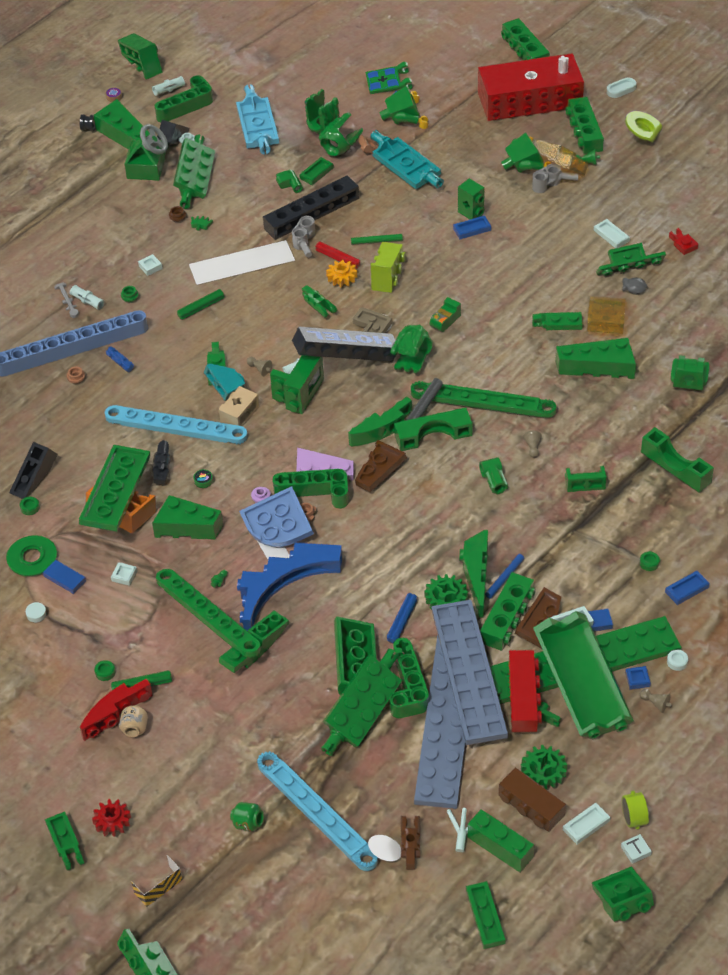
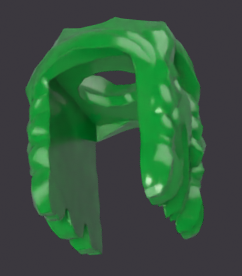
M323 89L305 100L306 124L309 130L320 134L335 118H340L337 97H334L332 102L330 101L325 104V92Z
M349 112L344 113L340 118H335L319 134L320 144L330 156L345 154L356 143L363 132V128H360L353 133L351 132L345 138L340 133L339 128L351 116ZM330 140L335 141L338 146H334Z
M407 325L399 332L390 353L395 355L399 352L401 354L394 365V370H402L404 368L406 372H411L413 369V372L417 373L421 371L427 355L431 352L433 340L423 326Z

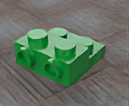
M632 866L592 882L594 892L601 899L604 910L614 922L618 920L626 921L632 914L648 912L654 906L652 891Z

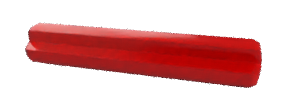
M321 241L315 245V250L339 262L341 260H344L345 263L351 261V266L356 265V269L360 266L359 259Z

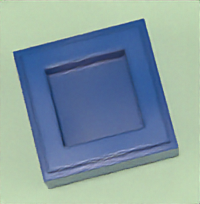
M646 666L625 670L630 690L650 687Z

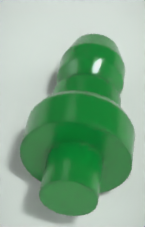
M222 570L218 575H214L211 578V586L220 587L228 572Z

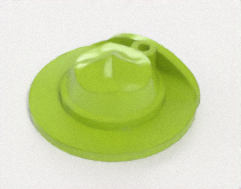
M633 111L628 113L625 118L626 126L635 136L643 140H649L652 143L662 129L661 123L656 118L644 112Z

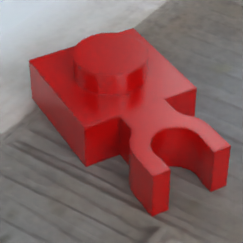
M679 228L676 229V234L672 231L669 232V238L674 241V246L683 255L698 249L699 244L689 234L683 235Z

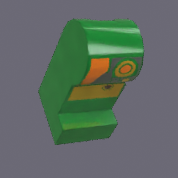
M447 297L444 300V305L432 315L429 323L430 326L445 332L461 316V303Z

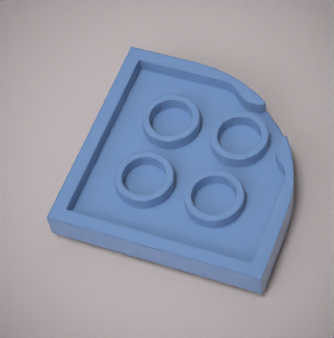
M292 486L239 511L252 537L268 546L281 547L291 545L314 534Z

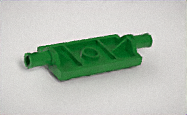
M200 134L196 135L194 140L186 137L183 140L173 186L180 190L182 196L180 207H183V204H185L184 209L190 208L192 198L200 197L204 199L210 179L215 150L203 145L205 138L202 135L200 140Z
M388 648L380 662L372 655L366 657L323 720V723L331 730V735L321 747L323 752L327 750L325 752L327 755L332 756L340 742L343 741L358 747L389 701L390 696L401 683L402 679L390 670L399 657L397 652L395 655L393 654L395 652L393 649Z

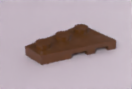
M377 440L374 451L370 452L367 463L363 464L355 479L356 486L371 492L407 459L405 452Z
M544 587L516 628L514 634L542 649L533 627L549 617L558 615L562 596Z

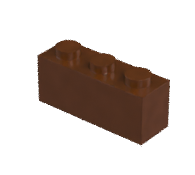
M516 767L499 783L498 795L501 800L511 804L521 815L533 820L537 827L550 832L565 816L566 803Z

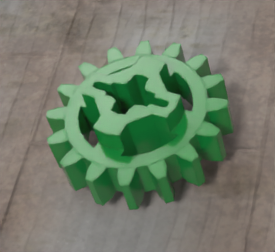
M445 574L444 578L437 575V580L430 579V584H426V590H424L426 604H430V609L432 610V606L466 601L468 598L467 585L462 584V579L456 580L455 575L451 578H448V574Z
M541 745V749H537L534 746L533 752L527 750L526 757H522L521 772L539 785H543L547 790L548 785L555 788L556 782L562 783L563 777H566L568 764L565 762V755L560 756L559 749L554 752L552 751V746L548 749H545L544 745Z

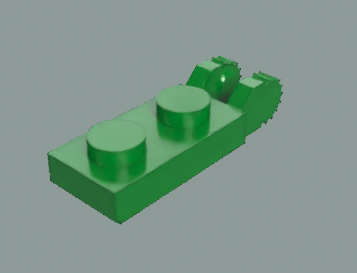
M64 811L45 819L58 855L62 857L66 870L71 869V862L67 854L72 852L76 855L77 863L79 865L84 864L79 843L66 812Z

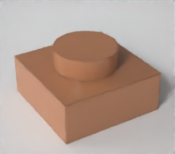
M363 135L358 138L361 145L360 148L365 153L372 154V151L377 149L373 140Z

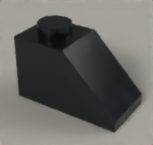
M162 120L159 129L165 135L168 146H171L172 144L178 145L180 143L179 138L184 133H188L190 128Z

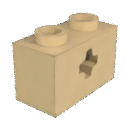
M239 386L235 392L231 393L229 399L220 406V422L243 426L259 407L258 394Z

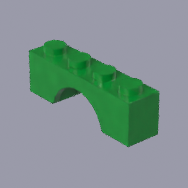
M465 407L394 423V436L399 450L406 451L418 448L421 439L430 433H445L454 440L472 436L473 423Z
M656 427L642 437L641 453L700 493L712 483L714 467L700 457L694 461L682 457L674 449L670 437Z

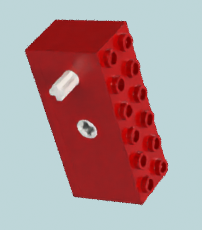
M573 53L478 67V95L487 121L566 110L568 99L583 97L584 80Z

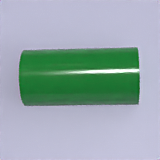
M336 616L334 619L337 687L338 693L341 695L366 657L372 655L375 659L377 658L374 624Z

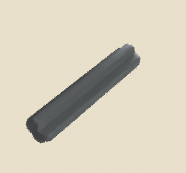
M433 379L406 420L415 419L423 415L443 385L440 379Z

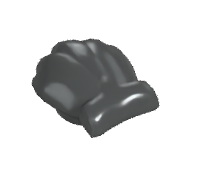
M624 278L622 280V291H629L631 294L642 293L648 287L647 283L641 278Z

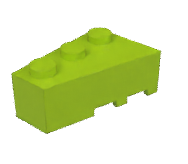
M382 242L378 249L379 255L374 257L376 262L371 263V288L374 291L392 293L394 286L398 284L397 275L401 274V262L405 261L406 253L403 252V244Z

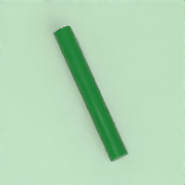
M403 235L351 238V245L403 241Z

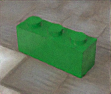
M482 809L468 823L467 838L519 873L533 859L534 844Z

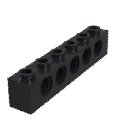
M346 175L263 216L264 230L274 240H277L291 233L301 217L311 216L315 221L358 200L359 186Z

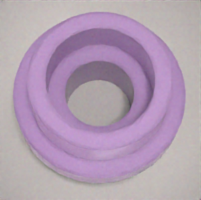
M257 487L251 493L252 500L255 503L271 496L269 489L265 487Z

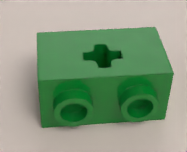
M470 178L459 185L458 213L469 220L481 217L485 211V187Z

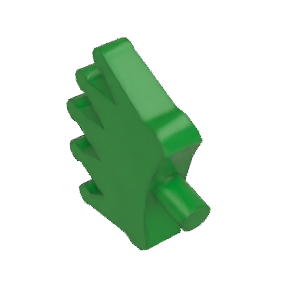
M197 216L195 220L194 217H191V227L196 228L197 231L200 229L207 230L213 223V220L209 221V217L204 219V216L199 219V216Z

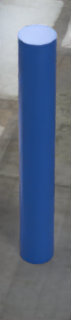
M518 554L487 590L485 593L487 598L491 599L509 578L510 574L524 560L522 554Z

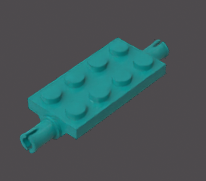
M378 130L371 133L370 138L379 144L378 148L372 151L373 157L413 188L418 189L428 182L437 189L443 185L444 180L438 177L441 175V169L399 137L392 140L388 136L382 135Z

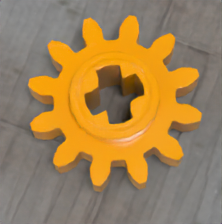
M341 260L339 263L334 261V266L328 265L329 269L326 270V276L328 277V282L333 281V286L339 284L342 287L345 284L349 286V282L355 283L357 270L356 265L351 266V261L347 263L344 260Z

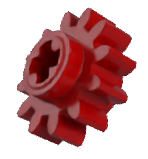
M110 799L107 800V805L100 802V810H93V825H95L97 832L103 830L104 836L111 832L112 836L115 837L116 831L119 830L121 833H124L123 826H130L129 819L131 818V813L128 811L127 804L121 805L119 799L114 804H112Z

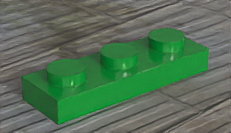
M485 881L466 886V894L483 949L504 945L506 939L488 882Z

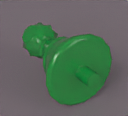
M595 149L582 157L579 155L573 157L575 164H580L582 161L594 164L595 166L597 165V159H600V155L596 156Z

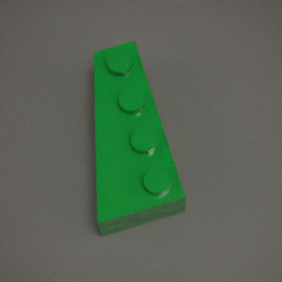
M118 99L94 114L96 130L123 147L129 149L131 141L141 140L140 130L143 125ZM148 130L145 131V136L147 137L150 134Z
M628 338L556 346L555 362L559 375L583 376L585 373L591 374L593 377H600L601 374L611 375V378L628 376V379H635L636 362Z

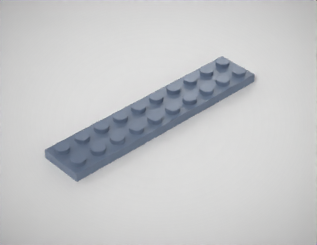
M437 635L414 805L457 809L465 739Z

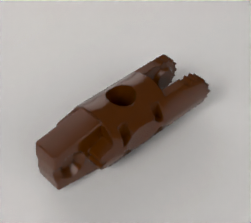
M401 816V858H406V870H415V858H420V816H415L414 818L415 828H406L407 818L406 816Z

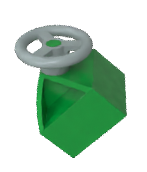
M147 124L140 130L141 140L131 141L124 163L127 179L160 180L165 162L164 153L167 150L168 143L165 135L159 128ZM149 129L150 134L146 137L145 131ZM155 132L159 135V137L161 138L162 142H161V141L158 139V137L155 135Z

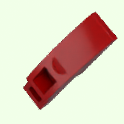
M144 679L130 688L123 683L99 700L80 725L82 739L86 741L89 738L96 737L100 732L114 727L120 722L119 714L126 707L145 702L153 696L148 680Z

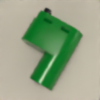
M293 170L276 174V181L281 189L292 187L295 193L303 190Z

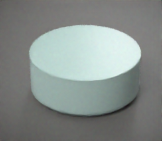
M35 602L27 606L25 612L29 621L36 623L46 617V609L42 603Z
M673 650L668 654L667 665L672 670L681 671L687 667L688 656L684 651Z

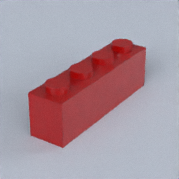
M509 650L512 732H537V724H541L542 721L541 711H537V706L541 704L540 693H536V688L540 687L539 676H535V671H539V660L534 658V650Z

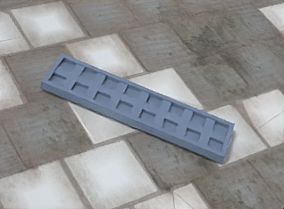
M466 600L432 606V615L466 745L508 738V732L472 601Z

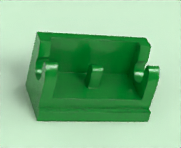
M600 466L599 472L571 474L570 468H566L565 481L567 492L605 490L607 477L604 466Z

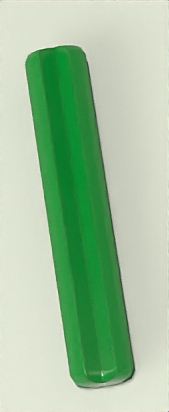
M218 289L177 310V315L183 320L223 299L224 293L221 289Z
M167 670L114 681L111 683V688L113 690L123 683L130 688L144 679H147L151 686L171 682L172 676L171 672Z

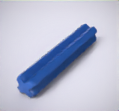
M408 593L387 634L388 642L394 644V641L400 637L417 602L415 594Z

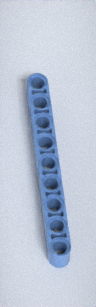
M140 310L0 352V376H8L143 334L148 330L146 314Z

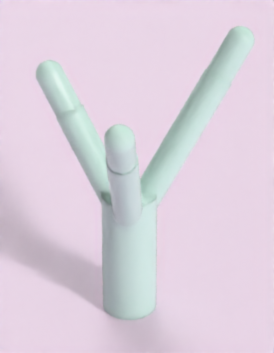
M465 807L462 809L460 827L451 810H447L449 818L458 833L455 849L457 852H464L466 835L468 833V827L465 829L467 812Z

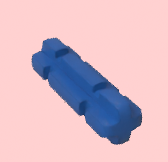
M108 347L106 355L111 357L125 371L131 372L134 364L115 348Z

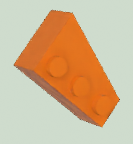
M93 487L86 492V502L92 492ZM135 491L119 527L130 533L137 530L156 513V496L151 494L149 497L138 495V491Z

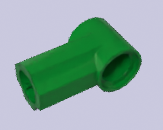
M498 457L479 462L481 475L483 478H486L492 493L498 495L508 489V484L503 475L502 464Z

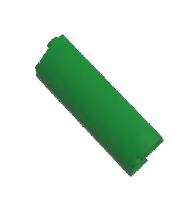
M575 611L560 621L549 617L533 627L580 736L594 739L615 730L620 732L627 729L628 724L634 722L587 616Z

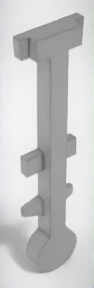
M66 283L56 284L54 288L55 290L60 289L65 299L62 302L63 304L67 303L68 307L66 310H70V317H78L79 312L77 309H74L77 306L72 305L73 298H69L64 289L67 286Z

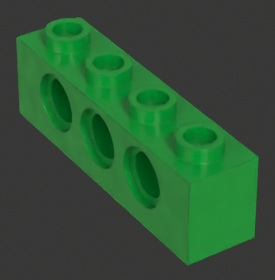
M519 18L502 24V38L508 42L509 46L515 50L522 60L550 57V52Z
M588 97L568 99L566 115L570 117V126L574 128V136L578 138V147L582 148L583 154H588L594 149L596 152H602L604 137Z
M513 572L510 574L480 630L484 645L500 651L504 649L506 644L509 645L513 630H516L520 624V616L522 614L525 615L529 599L533 600L536 589L534 588L533 579Z

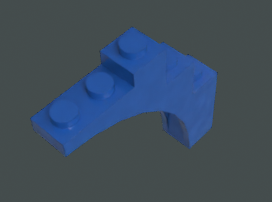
M295 543L294 550H290L289 558L269 557L268 564L264 565L263 572L242 571V577L237 582V591L241 592V599H243L242 606L244 611L240 612V623H243V628L247 631L254 626L255 619L262 607L283 587L312 575L340 573L342 545Z

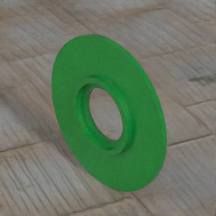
M38 535L26 536L10 546L6 555L7 564L18 575H40L57 559V549L55 544L46 537ZM34 549L40 552L39 559L34 562H27L23 558L24 553L28 550Z

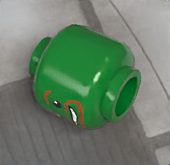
M239 802L232 809L230 819L236 829L253 832L263 824L264 813L258 804Z

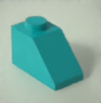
M210 363L205 367L204 374L224 401L228 400L231 393L235 392L239 386L244 388L245 380L235 369Z

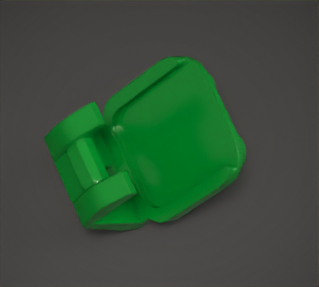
M679 355V358H675L672 363L670 379L673 382V387L703 390V387L708 382L709 363L705 362V358H698V360L688 359L685 356Z

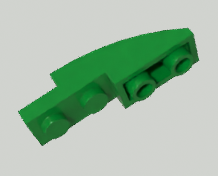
M405 397L381 416L373 413L371 416L366 417L363 422L348 432L349 445L351 447L361 446L392 435L394 433V423L404 421L412 412V400Z
M275 610L247 630L260 642L261 651L258 656L245 658L239 651L231 648L219 657V663L233 673L243 666L249 668L273 645L289 624V620ZM249 645L246 649H253L254 647Z

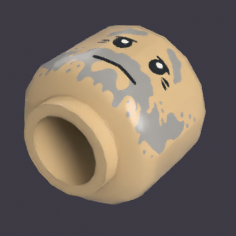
M136 705L126 707L121 713L120 730L128 737L142 735L147 725V712Z

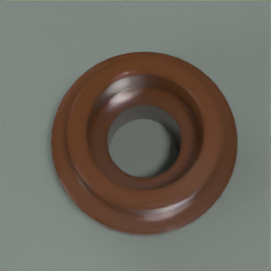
M175 206L170 209L169 218L172 221L179 222L185 219L186 212L182 207Z

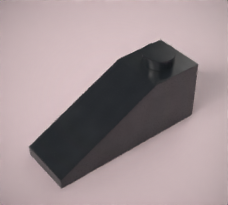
M33 442L9 493L21 499L29 497L49 473L58 454L43 445Z

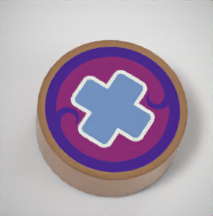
M112 87L106 90L105 94L108 101L113 102L116 99L120 100L122 98V92L119 88Z

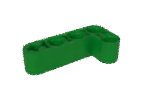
M200 75L191 77V89L155 104L156 120L160 123L162 120L171 121L212 104L213 94L211 85Z
M343 469L282 472L273 476L274 494L292 486L296 497L331 495L332 505L338 509L345 508L349 503L347 473Z
M398 638L394 641L393 650L395 651L394 655L396 652L399 654L395 664L402 679L404 690L394 692L390 696V713L393 717L399 719L426 712L429 694L412 643L407 638Z

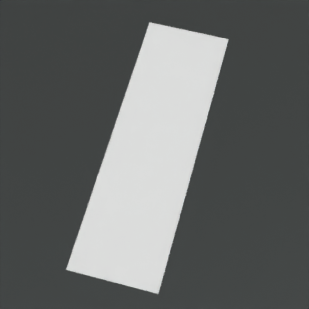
M285 240L191 263L189 266L198 285L295 261Z

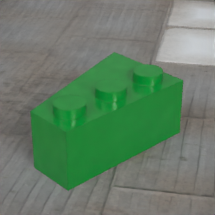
M135 33L118 40L121 54L131 64L137 66L136 70L138 72L142 71L146 80L163 73L157 54L158 48L155 43Z
M169 495L152 522L154 537L173 536V538H179V536H191V539L215 540L223 527L222 511Z

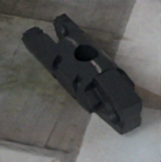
M165 440L158 443L157 452L153 458L152 472L155 484L165 485L170 469L169 444Z

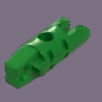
M308 285L302 288L304 300L324 318L328 317L326 309L331 313H335L338 310L336 306L317 290L312 289Z

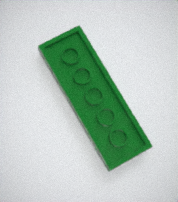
M113 445L79 517V525L118 531L150 459V451Z

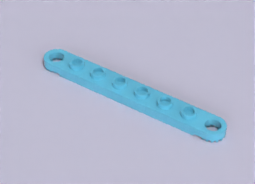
M117 405L109 406L105 410L106 421L112 424L117 423L122 426L224 443L241 444L244 441L246 442L247 430L243 426ZM112 412L118 413V415L110 416V413L112 414ZM238 432L239 434H242V436L240 437L234 436V434H238Z
M270 751L261 753L258 756L259 770L359 869L370 871L377 866L378 857L371 852L368 843L284 761L280 760L276 754ZM270 759L274 761L273 765L271 764V766L269 765V767L263 765V762L265 760ZM368 855L373 859L372 862L370 861V863L367 862L368 864H366V862L361 861V858Z

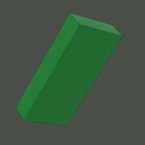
M320 157L300 173L299 177L304 182L314 185L334 168V164Z

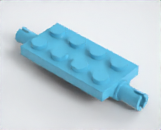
M250 84V89L246 85L244 87L245 99L236 102L246 147H259L261 154H265L264 149L266 154L270 152L269 145L279 144V137L268 97H259L255 93V88L252 84Z

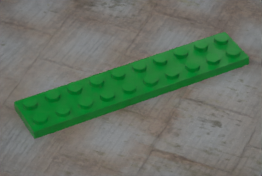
M666 616L596 636L611 672L668 656L671 651L681 650L682 648ZM544 652L534 653V658L539 660V671H535V676H539L540 687L536 688V693L558 688L559 686ZM509 661L490 666L500 704L510 702Z

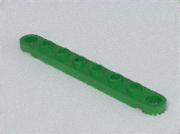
M418 381L412 383L411 396L415 399H420L431 382ZM447 384L442 385L432 400L434 402L545 418L553 417L557 410L556 403L550 399L543 400L538 397ZM419 388H420V389H423L422 393H421V392L419 393L418 391H415V390H416V389H419ZM544 407H550V408H552V409H550V411H549V410H547V411L545 410V411H544L543 408H544Z
M162 569L157 572V584L233 649L239 651L243 657L251 658L253 656L254 658L255 655L258 656L260 654V642L175 571ZM249 645L254 647L253 649H246Z

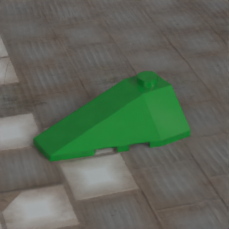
M483 530L465 540L464 549H460L459 561H463V570L479 618L484 616L488 530Z

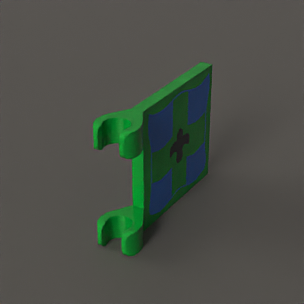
M402 62L394 67L365 72L370 94L402 89L405 86L411 90L413 88L412 84H408L412 83L411 78H405L400 82L398 73L407 74L409 72L408 68H404L408 67V63Z

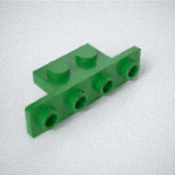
M642 243L611 249L607 252L611 264L599 266L596 273L597 275L603 274V276H607L618 270L619 272H625L632 267L642 268L649 263L653 265L659 264L665 258L666 252L646 255Z
M129 928L123 930L117 944L135 975H178L158 941L139 945Z

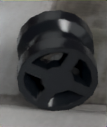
M81 114L79 122L81 131L86 129L95 131L94 115L86 116Z

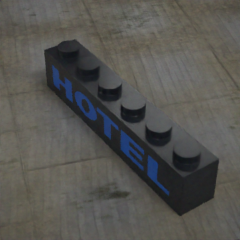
M298 327L292 339L298 354L301 356L393 362L397 353L395 355L390 353L396 340L393 334Z

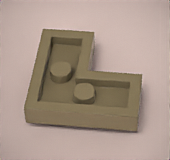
M363 307L353 317V324L364 327L363 332L386 333L393 323L392 317Z

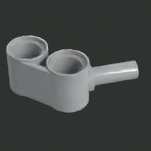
M549 164L533 173L532 190L536 193H544L547 190V185L557 186L560 184L561 179L578 180L579 174L564 173L558 164Z
M301 217L292 230L293 247L297 250H303L306 257L312 256V252L308 247V239L315 236V221L313 217Z

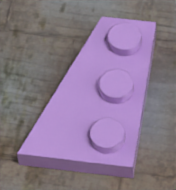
M297 448L296 471L343 469L347 473V480H354V461Z

